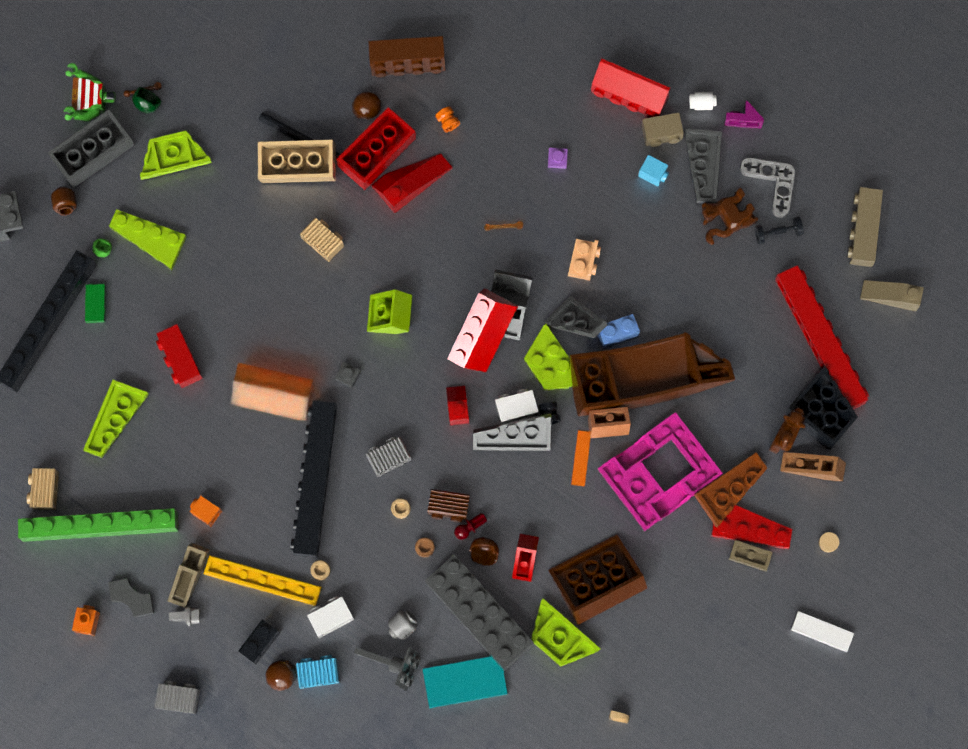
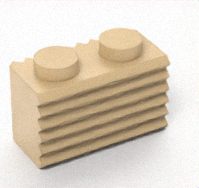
M314 218L300 233V236L326 261L330 262L344 247L343 238L336 231L334 233L328 229L329 225L321 219L319 221L317 218Z
M32 468V474L28 476L31 492L27 493V504H30V508L56 510L59 472L56 469Z

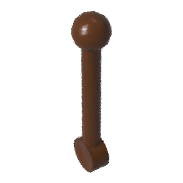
M156 82L153 86L144 88L160 90L162 86L161 83ZM125 90L123 95L129 97L136 90Z

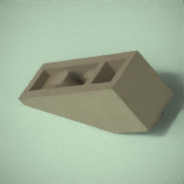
M864 280L860 299L916 312L921 304L924 287L906 283Z

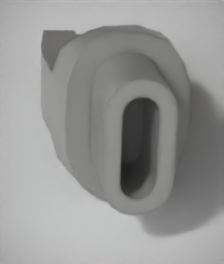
M187 606L185 611L169 612V621H185L188 626L200 623V608Z

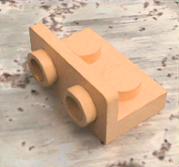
M576 239L568 276L590 281L591 275L596 274L597 264H594L595 257L599 258L601 247L598 246L599 240L590 242Z

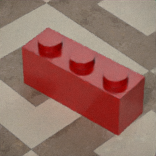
M176 324L157 333V346L160 351L164 350L166 354L163 359L168 368L172 367L174 373L171 376L175 385L179 383L181 388H184L203 379L179 326Z

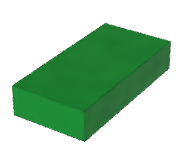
M88 284L86 285L85 322L105 323L106 285Z

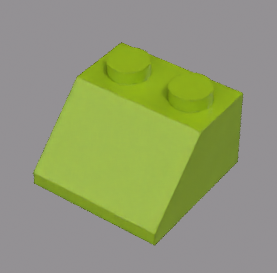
M396 289L370 295L367 332L387 334L409 332L412 295Z

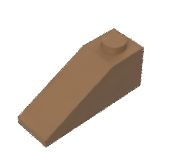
M783 452L780 471L817 479L843 482L846 462L837 456Z

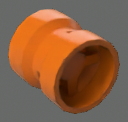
M450 106L441 109L435 115L438 122L442 123V128L446 133L460 125L459 119L453 115L454 111Z

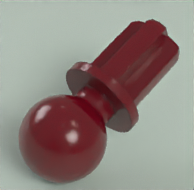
M480 513L470 521L466 520V525L461 524L454 529L455 537L459 540H465L468 538L470 531L472 530L475 533V529L486 523L487 518L483 513Z

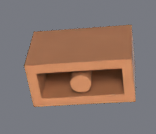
M628 407L589 411L588 426L591 439L629 435L631 423Z

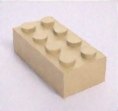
M333 140L258 142V180L261 183L336 181V144Z

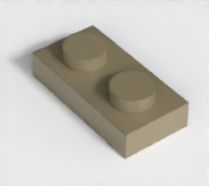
M735 540L729 560L766 572L773 552Z

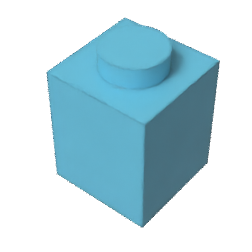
M648 155L639 170L638 177L658 187L661 182L664 183L669 175V172H667L668 165Z

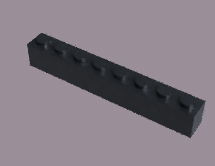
M77 250L75 251L0 370L1 385L15 393L19 391L97 265L92 258Z
M313 401L312 406L308 408L310 425H306L305 436H308V441L303 446V455H306L305 463L302 462L300 474H303V479L298 484V493H301L300 501H296L295 512H298L297 520L294 519L293 531H296L295 539H291L290 550H293L295 556L318 558L337 413L336 403Z

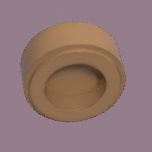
M423 537L416 542L415 550L420 557L427 558L434 553L435 546L431 539Z

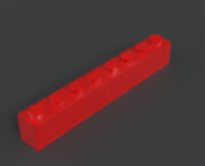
M797 265L777 274L775 281L821 369L824 366L827 368L829 375L833 381L835 380L838 389L846 397L853 409L866 404L868 401L867 397H869L868 392L858 381L860 377L857 371L852 369L848 354L843 352L841 340L838 336L834 335L832 323L829 319L826 320L823 314V306L820 302L817 303L814 289L812 286H808L805 272L800 270Z

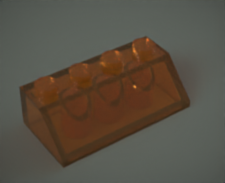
M238 363L233 381L231 404L306 421L315 383L313 379Z

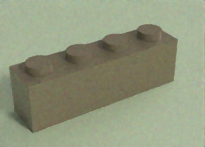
M860 187L858 193L854 194L853 204H856V210L852 212L851 222H854V227L850 229L849 240H852V245L848 247L847 258H850L849 264L872 267L875 263L883 190Z

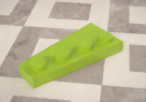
M112 380L83 451L103 458L149 393Z

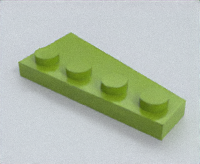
M117 209L109 225L112 230L137 245L141 250L147 252L171 270L186 239V235Z

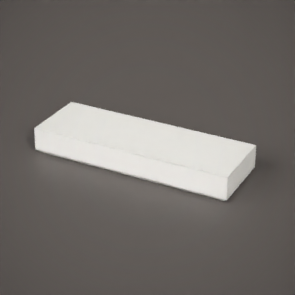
M799 611L791 628L794 632L844 652H848L854 635L850 631Z

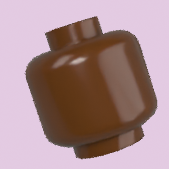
M59 187L51 194L52 207L56 213L66 216L72 214L77 208L76 195L72 189Z

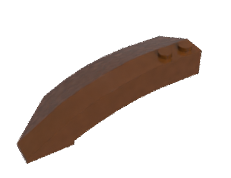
M686 332L623 348L570 355L573 396L578 417L589 415L590 410L622 407L634 409L662 403L735 380L731 362L725 358H720L713 353L712 349L690 338L691 335Z

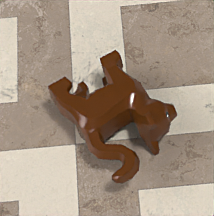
M741 188L735 192L734 196L722 198L716 203L705 202L702 204V215L705 219L703 225L713 221L719 215L726 226L724 231L718 228L707 231L705 237L710 245H714V235L725 238L758 221V218L752 214L755 208L751 203L747 204L743 211H740L737 207L745 196Z
M796 408L783 416L785 420L769 451L775 454L780 449L786 452L790 451L800 428L806 427L804 425L805 417L802 409Z

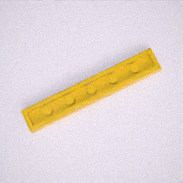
M209 555L203 573L207 576L317 606L322 587L211 555Z

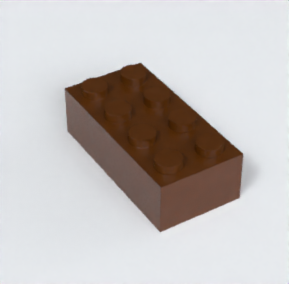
M443 36L368 41L372 76L381 78L386 75L403 76L410 73L421 75L424 72L438 74L445 71Z

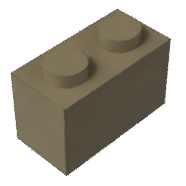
M679 113L642 119L641 126L646 146L657 147L667 142L675 144L683 139L684 132Z

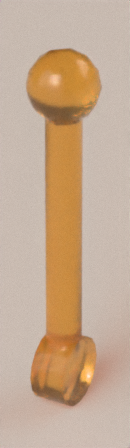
M518 221L516 224H486L484 229L486 231L501 228H517L520 230L523 228V223Z

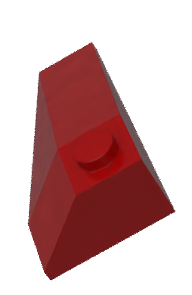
M440 153L386 173L373 183L371 187L389 208L396 213L450 171L452 166Z

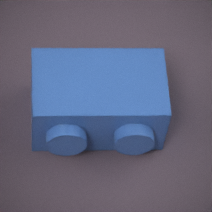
M631 314L608 322L607 326L597 336L602 349H606L615 343L620 344L637 338L640 330L634 315Z

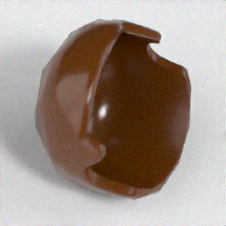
M371 92L358 94L352 103V112L358 119L370 120L376 117L381 110L380 98Z
M480 537L471 543L469 551L474 562L484 566L493 565L497 562L499 547L494 540Z
M284 659L273 662L265 674L267 684L277 691H284L290 688L297 678L295 666L290 661Z

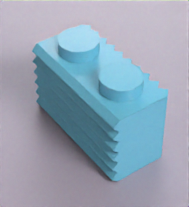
M332 655L321 656L320 660L312 661V658H305L300 660L301 663L296 664L300 689L340 683L337 659L332 658Z

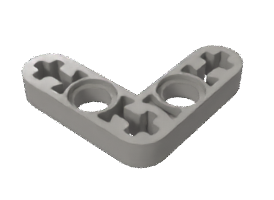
M754 158L744 159L740 166V171L744 176L776 181L772 212L778 218L785 217L789 212L795 176L794 167L780 162ZM751 164L752 168L750 171H747V167L744 166ZM760 165L759 173H756L757 169L755 168ZM769 166L773 172L767 175L763 173L762 168ZM776 168H779L778 174L775 176ZM788 170V177H785L784 173L781 172ZM784 186L788 188L789 193L781 195L778 189ZM781 200H784L783 212H779V209L776 208L779 207Z

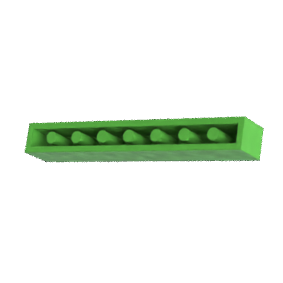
M175 508L18 519V538L23 542L179 532L178 512Z

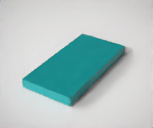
M491 656L423 669L429 709L508 695L504 671Z

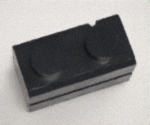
M262 619L238 652L256 665L272 645V640H275L280 632Z

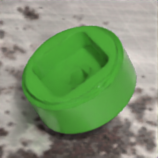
M100 238L94 241L92 251L96 256L107 257L111 253L112 245L108 240Z

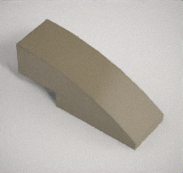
M194 543L188 545L182 564L179 565L168 602L184 608L187 607L204 568L209 549Z

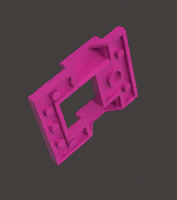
M676 412L644 434L628 449L614 456L598 468V471L644 532L678 509L696 493L723 474ZM672 440L694 471L664 492L642 462Z

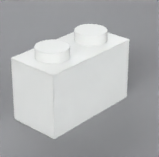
M522 389L517 391L515 395L503 394L495 400L501 424L538 416L539 411L533 390Z
M333 597L327 601V605L322 608L317 606L311 609L310 614L307 615L319 639L354 620L343 597Z

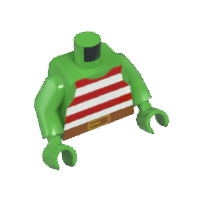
M74 63L67 65L73 72L67 70L65 72L66 75L69 77L75 75L76 78H73L72 107L68 106L64 109V112L70 113V115H65L64 118L66 120H71L74 117L76 120L90 121L105 112V103L116 102L115 92H106V88L100 79L81 69L78 70Z

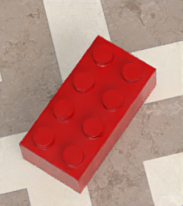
M388 107L337 158V166L362 189L366 190L416 139V131Z

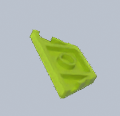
M187 131L177 132L149 139L148 151L145 154L140 178L145 180L212 162L210 157L206 155Z
M545 324L524 357V361L544 391L559 388L569 389V387H573L570 358L547 324Z
M545 599L541 600L531 638L539 649L560 667L599 652L600 648Z

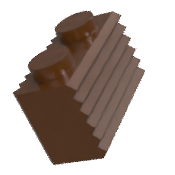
M431 489L428 515L438 520L448 517L451 518L450 521L461 523L462 520H467L470 495Z

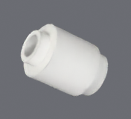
M712 91L694 92V94L689 95L690 109L695 111L713 110V106H716V95H713Z

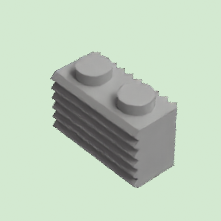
M392 437L386 440V444L379 447L377 445L368 450L369 453L366 454V457L377 477L412 460L401 437L397 439Z
M164 681V684H158L154 708L196 714L200 690L195 689L196 685L184 684L183 687L176 686V682Z

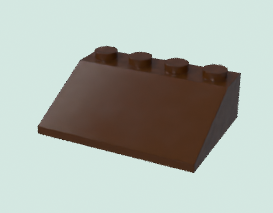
M618 535L548 570L578 625L647 589L642 572Z

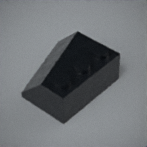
M824 366L789 406L785 414L787 415L796 408L802 409L805 417L804 425L806 426L803 429L828 450H831L858 416Z

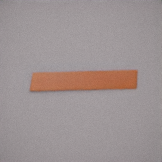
M578 430L571 485L585 486L591 439L590 432Z

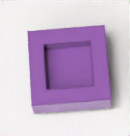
M549 148L548 168L567 169L568 149Z

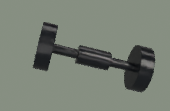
M800 217L793 218V226L785 227L784 225L772 228V230L766 232L763 231L761 225L754 228L758 244L765 243V235L773 234L774 236L786 233L792 229L795 230L797 236L804 234Z

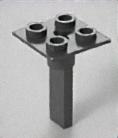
M357 647L354 651L358 656L389 666L390 672L398 674L395 685L404 691L411 687L414 680L412 675L415 668H418L421 660L420 653L411 647H408L404 659L394 656L392 660Z

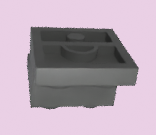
M16 191L0 194L1 242L10 239L9 231L24 228Z
M495 269L491 292L518 305L504 337L520 340L533 277Z

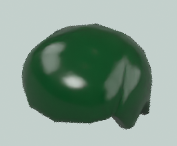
M139 87L132 96L135 107L140 112L147 114L154 113L162 102L157 95L143 87Z

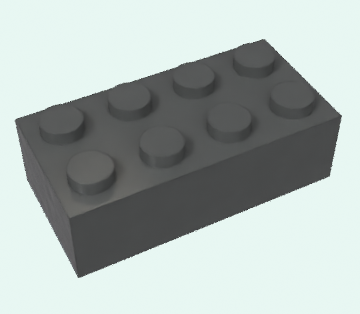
M108 110L53 148L48 154L70 185L75 188L129 150L134 144L111 111Z

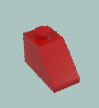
M465 386L447 387L450 426L469 424Z
M526 534L519 535L512 574L513 579L531 582L539 537Z

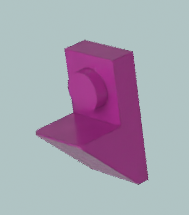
M746 100L744 114L739 111L726 112L724 126L761 129L764 118Z

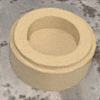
M400 498L392 503L391 511L396 518L403 519L410 514L411 507L407 500Z
M824 533L819 539V547L824 552H833L839 546V538L834 533Z
M318 560L312 564L310 571L316 580L322 581L329 577L331 569L327 562Z

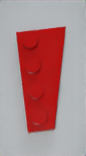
M735 505L718 527H715L713 524L711 536L789 549L792 529Z

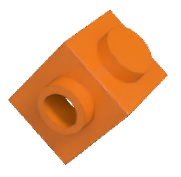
M83 605V608L77 607L72 631L95 636L100 613L93 606Z

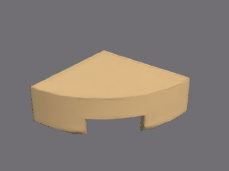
M611 710L610 720L629 723V715Z

